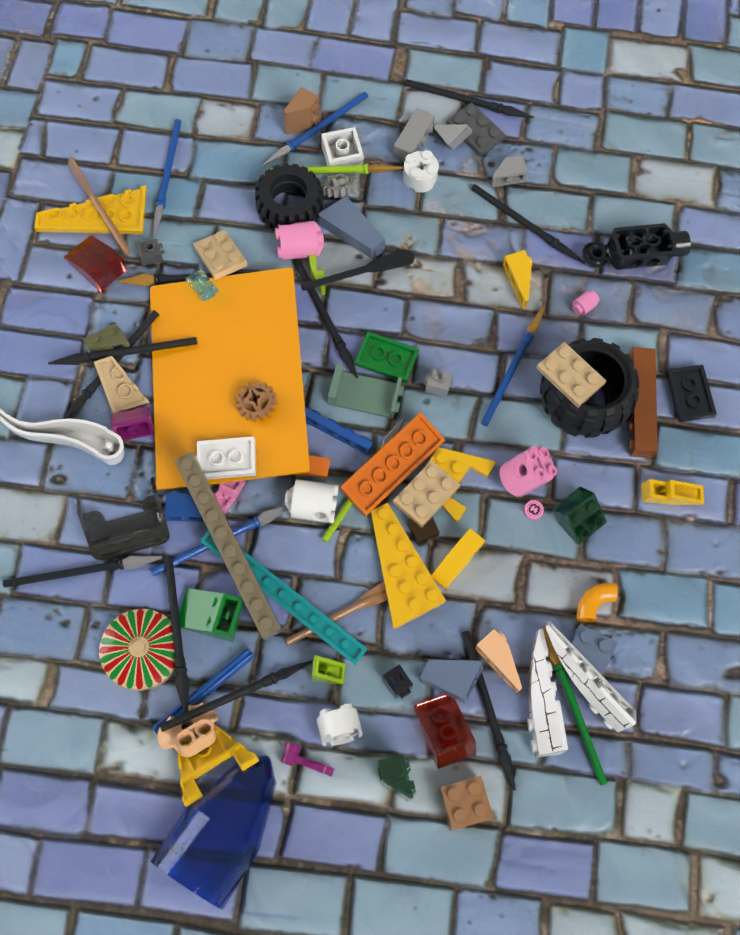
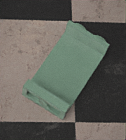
M336 364L328 394V405L393 419L394 414L398 413L401 402H398V397L402 396L404 391V385H401L402 378L398 377L397 383L358 375V378H356L354 374L344 372V365Z

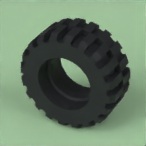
M284 163L283 166H273L272 170L268 169L265 171V175L260 176L259 182L256 183L255 187L256 209L263 223L266 222L267 227L275 229L278 228V224L289 225L306 221L317 222L318 213L323 209V191L319 178L312 171L308 172V168L304 166L299 167L298 164L288 165V163ZM292 191L301 194L304 200L293 206H284L275 202L274 198L280 193Z

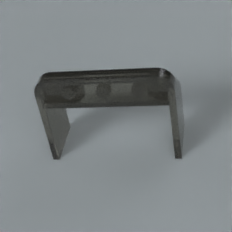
M155 477L151 478L153 495L146 497L142 503L144 512L107 522L101 512L91 511L86 513L81 497L76 498L77 514L91 554L95 559L105 560L164 544L169 540V528Z

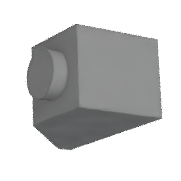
M512 155L506 157L493 174L491 187L525 182L527 168L523 156Z

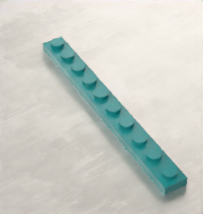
M208 530L200 542L223 560ZM244 551L264 593L356 666L368 649Z

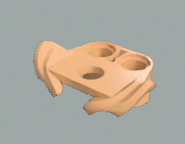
M200 703L198 705H188V711L193 710L206 703ZM213 709L186 721L192 722L193 725L184 730L182 729L184 723L164 732L159 728L157 734L159 746L163 750L173 748L184 757H191L215 742L216 731L214 722L219 719L218 714ZM169 716V718L167 719V721L170 720V719H172V718H174V717H173V716ZM186 742H191L189 745H183Z

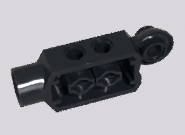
M665 223L618 227L613 229L606 245L594 241L587 243L582 250V257L591 268L603 267L606 264H611L616 270L667 265L672 257L687 256L690 252L691 240L687 231L673 232Z

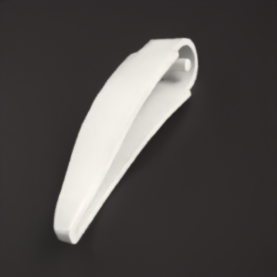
M0 408V422L20 437L37 442L78 448L108 465H116L124 458L123 440L118 434L105 426L86 420L70 418L37 423L24 422L9 416Z

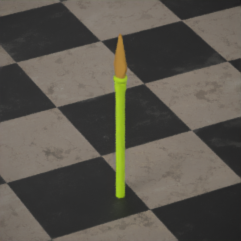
M368 163L355 166L306 167L308 172L312 171L314 174H369V172L379 173L403 169L400 166L369 165Z

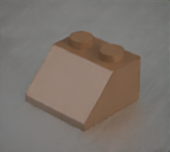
M302 87L299 89L283 111L285 134L308 131L318 124L321 117L319 115L320 104L318 95Z

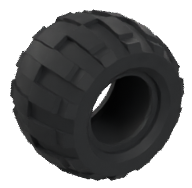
M584 338L575 340L568 346L606 380V383L601 387L605 394V405L590 406L583 403L577 408L543 375L540 383L541 401L545 413L550 414L552 423L558 428L562 427L567 430V434L575 437L578 434L584 435L585 438L598 437L600 434H608L619 428L632 413L639 396V391H637L639 388L638 372L636 369H633L634 363L628 354H624L620 347L613 342L609 344L603 342V339L593 338L588 341Z

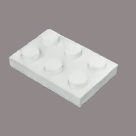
M255 437L197 441V459L207 479L256 476Z

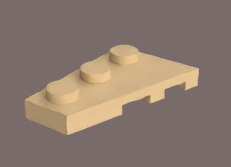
M112 356L94 361L113 414L120 410L129 411L150 403Z

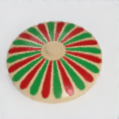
M150 609L131 610L115 618L104 631L99 645L100 662L107 676L117 685L134 691L153 689L167 681L176 669L172 621L162 613Z

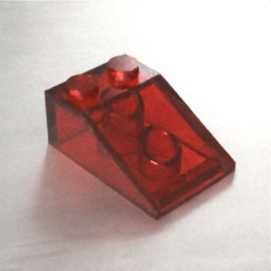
M92 235L64 256V259L99 292L127 271L124 259L110 246Z
M444 695L414 706L428 749L437 769L476 756V740L455 699Z

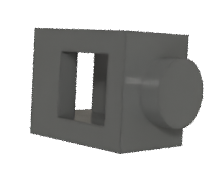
M157 239L139 243V241L135 242L142 266L163 261L162 254L165 253L162 243L158 244Z

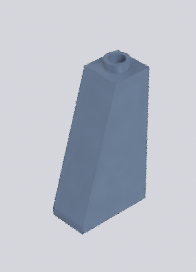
M347 196L318 213V224L369 258L375 255L378 256L384 251L385 239Z

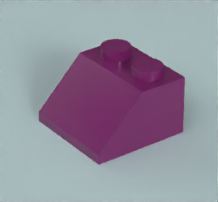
M141 406L135 410H120L115 414H111V428L123 441L155 435L150 407Z

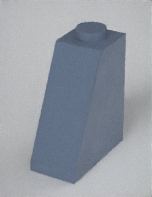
M428 660L427 664H423L419 676L422 684L466 704L483 670V664L480 661Z

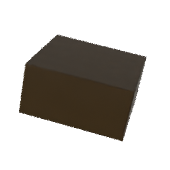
M433 516L422 528L411 518L407 520L416 545L439 536L440 532Z

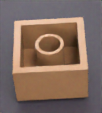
M481 776L442 786L438 789L450 831L494 819Z

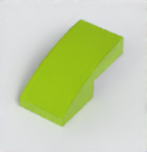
M309 255L312 280L323 278L324 270L317 271L316 255ZM325 285L316 287L321 295H325Z

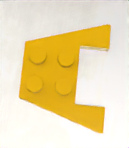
M441 447L437 448L429 462L432 460L458 483L461 482L469 468L487 478L496 464L493 460ZM451 497L442 506L455 523H458L467 508Z
M215 724L216 740L212 745L191 757H184L177 752L178 766L181 774L180 785L183 793L182 801L186 807L203 797L195 779L223 761L234 756L242 771L259 761L255 753L247 750L244 745L236 742L229 734ZM186 742L183 745H189L191 742Z

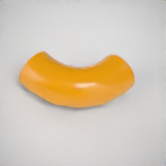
M612 582L597 584L588 589L579 600L577 621L583 623L597 621L596 614L599 606L606 602L617 601V584Z

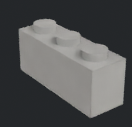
M416 108L394 144L393 156L405 161L408 154L421 151L422 145L425 146L428 141L429 133L434 131V125H436L434 123L435 115Z

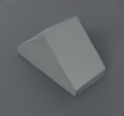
M467 124L434 125V129L453 150L472 133V129Z

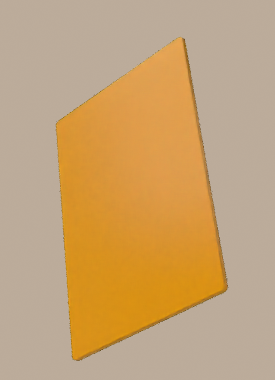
M288 267L229 275L217 280L207 278L152 286L150 288L151 312L155 310L159 313V316L151 324L152 344L197 337L198 343L196 345L152 351L157 489L164 491L187 488L174 460L190 452H193L197 457V441L252 436L256 439V476L208 479L210 485L309 472L310 461L293 268ZM256 381H259L260 385L266 382L267 386H271L273 392L276 393L277 398L275 399L278 404L273 405L276 411H270L271 417L264 416V421H261L260 418H257L256 422L252 418L247 421L245 416H240L236 408L235 398H239L237 392H243L242 386L249 387V382L255 385ZM255 397V400H256V401H255V404H256V406H258V404H257L258 401H257V398Z

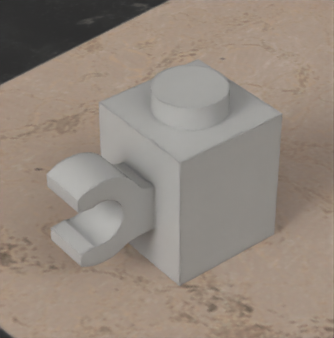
M431 368L430 375L426 374L423 385H426L425 392L447 398L453 374Z

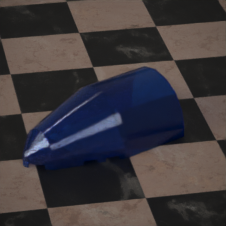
M266 755L258 756L259 761L244 771L236 763L202 791L203 797L185 807L151 859V863L169 877L222 910L260 851L277 785L271 759Z

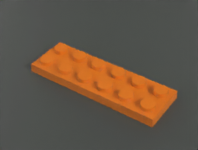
M419 412L349 477L339 489L363 516H367L428 458L445 439L422 412Z

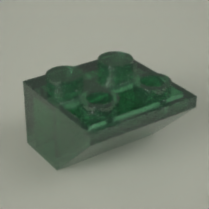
M581 486L552 508L558 524L578 545L607 523L595 493Z
M403 754L378 760L377 769L381 786L406 802L411 801L416 793L414 781L409 780L408 774L411 771L409 760L404 759Z

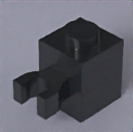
M400 664L382 675L383 682L395 699L398 697L403 699L411 693L410 689H412L413 683Z

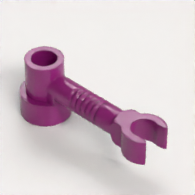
M285 742L283 747L285 751L280 762L289 766L297 763L332 777L335 768L300 756L301 746Z

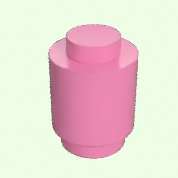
M592 290L586 291L572 302L573 311L577 315H586L597 306L600 300L599 296Z

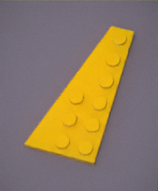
M146 185L140 186L141 189L133 191L131 189L124 190L125 193L117 195L112 193L97 197L120 234H143L147 197ZM90 199L85 200V203L77 205L73 203L69 204V207L61 209L57 207L36 213L34 226L36 232L111 234Z
M386 503L371 511V519L393 630L439 607L446 600L390 505Z

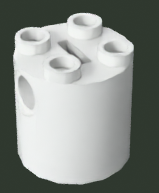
M296 479L295 485L286 490L285 505L291 514V518L334 524L335 512L332 511L336 509L337 498L334 496L338 495L339 485Z

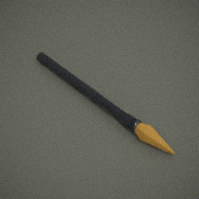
M239 271V272H233V273L228 274V275H226V276H229V275H237V274H244V273H251V272H259V271ZM144 273L118 280V282L148 287L152 284L185 282L213 277L210 273L159 274V276L158 274Z

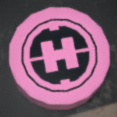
M531 500L524 507V514L530 520H537L543 515L544 507L539 501Z

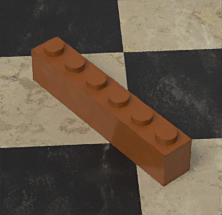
M633 347L628 355L633 360V369H636L638 372L639 388L637 391H639V396L627 425V432L630 433L627 448L630 450V457L653 458L658 452L656 351L653 348Z

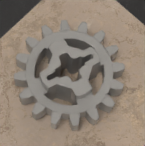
M336 173L335 175H329L328 178H324V181H321L323 195H328V197L334 196V198H341L344 195L350 196V193H355L359 186L358 178H356V175L351 176V173L347 175L345 173Z

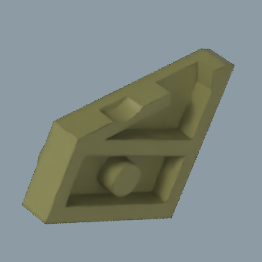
M116 323L83 339L89 352L114 350L113 346L123 344L124 348L130 346L127 338Z

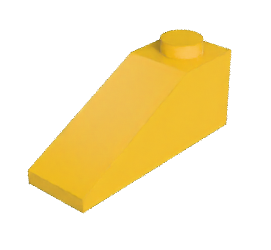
M525 250L506 255L503 261V267L522 309H526L529 301L532 266L531 257L527 256Z

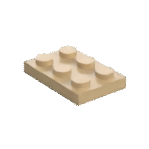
M226 230L193 243L195 251L214 280L248 266L246 259Z
M565 342L536 367L577 408L606 383V380Z
M431 460L393 500V504L422 528L460 488V484Z

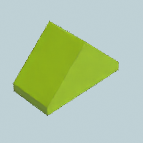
M314 656L312 682L344 684L346 664L321 656Z

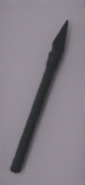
M408 79L405 81V86L469 104L472 102L474 105L494 112L497 111V113H503L507 116L534 118L532 115L512 106H505L502 103L498 104Z
M476 184L472 186V191L541 237L552 248H556L565 255L586 264L565 244L559 242L558 238L555 239L554 236L546 233Z
M296 259L293 263L303 282H310L311 280L300 259ZM315 288L309 289L308 292L333 338L340 357L354 376L358 378L351 353L346 348V343L338 334Z
M153 310L128 339L129 347H132L159 316L158 312ZM118 356L113 358L117 361V363H119V361L124 356ZM99 376L82 390V394L75 400L63 419H69L86 403L87 399L92 397L97 387L101 384Z
M197 337L101 352L75 353L48 362V364L79 365L110 356H125L196 345L198 343Z
M166 555L164 558L176 658L175 686L184 713L188 711L190 679L187 675L183 654L172 555Z
M469 631L462 632L469 659L478 661ZM481 672L477 685L494 736V743L497 745L495 749L498 751L499 762L513 790L516 791L511 756L507 751V744H504L505 740L503 734H501Z
M312 660L282 668L275 673L271 672L254 683L159 724L160 729L164 732L260 688L270 686L272 683L276 684L279 680L286 679L312 663Z

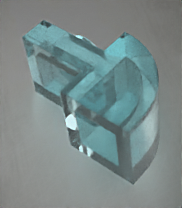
M201 269L185 278L201 301L209 300L219 292L216 285L209 280L206 273Z

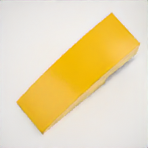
M653 479L641 483L642 502L667 505L704 504V488L702 485L676 480L664 482Z
M470 528L431 575L434 581L446 590L484 545L485 540Z

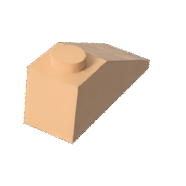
M493 629L476 645L475 650L517 694L522 689L509 645L506 642L507 639L500 631L497 632Z

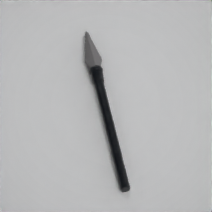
M130 555L124 559L119 558L118 561L113 560L107 563L3 580V587L7 588L107 570L135 569L163 557Z

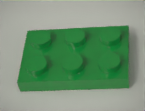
M367 331L355 360V366L398 380V377H400L402 382L407 384L419 349Z

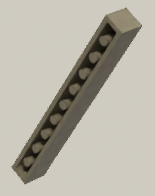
M190 452L174 460L261 637L267 640L282 632L283 629L197 457L193 452Z

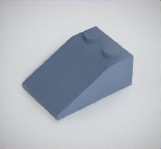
M581 624L575 629L570 641L603 676L618 642ZM556 674L553 682H555L556 685L562 687V684ZM568 675L573 693L585 698Z

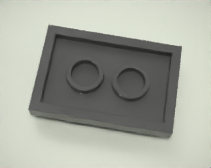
M472 102L446 122V125L467 124L472 129V133L464 142L480 157L506 138V134Z

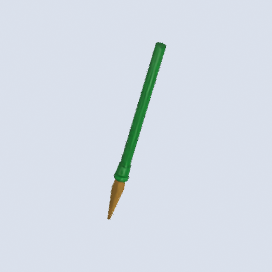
M543 626L549 659L553 663V669L556 671L557 677L562 684L600 785H604L608 782L568 680L567 671L564 669L552 645L546 627Z

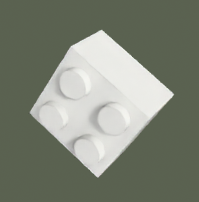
M355 127L321 134V147L327 166H355L363 164L364 155Z

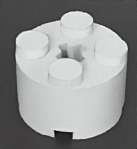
M416 151L406 156L403 182L406 187L414 189L415 192H427L433 188L437 181L439 163L431 151Z
M344 704L340 706V709L336 710L328 708L319 712L320 716L316 720L323 746H326V742H330L331 746L354 741L353 736L358 734L360 738L363 735L357 709L353 708L352 704Z

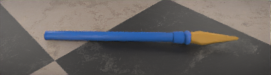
M545 305L541 307L527 327L521 344L481 422L482 425L488 426L527 347L534 339V334L539 328Z

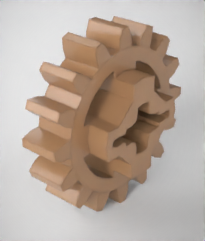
M256 381L255 385L249 382V387L243 385V392H237L239 398H235L236 408L240 416H245L247 421L251 418L254 422L257 421V418L264 421V416L270 418L269 412L276 411L273 406L278 404L275 399L277 398L276 393L273 392L271 386H267L266 382L260 385L259 381ZM255 397L257 398V401H258L257 404H258V406H256V404H255V401H256V400H255Z

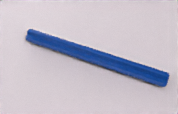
M244 650L189 696L188 705H198L254 658L251 650ZM180 703L152 727L156 734H158L160 728L159 724L166 722L169 716L175 718L184 714L182 704Z

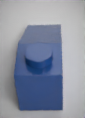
M182 491L166 493L165 517L167 521L204 522L191 495Z

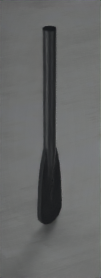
M403 249L375 259L365 266L303 283L301 288L305 291L367 272H380L408 266L414 262L415 257L411 251Z

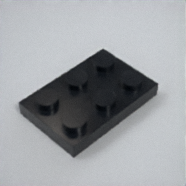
M703 364L667 369L666 375L678 421L685 422L715 418L717 413Z

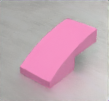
M246 481L220 483L215 495L225 514L237 499Z

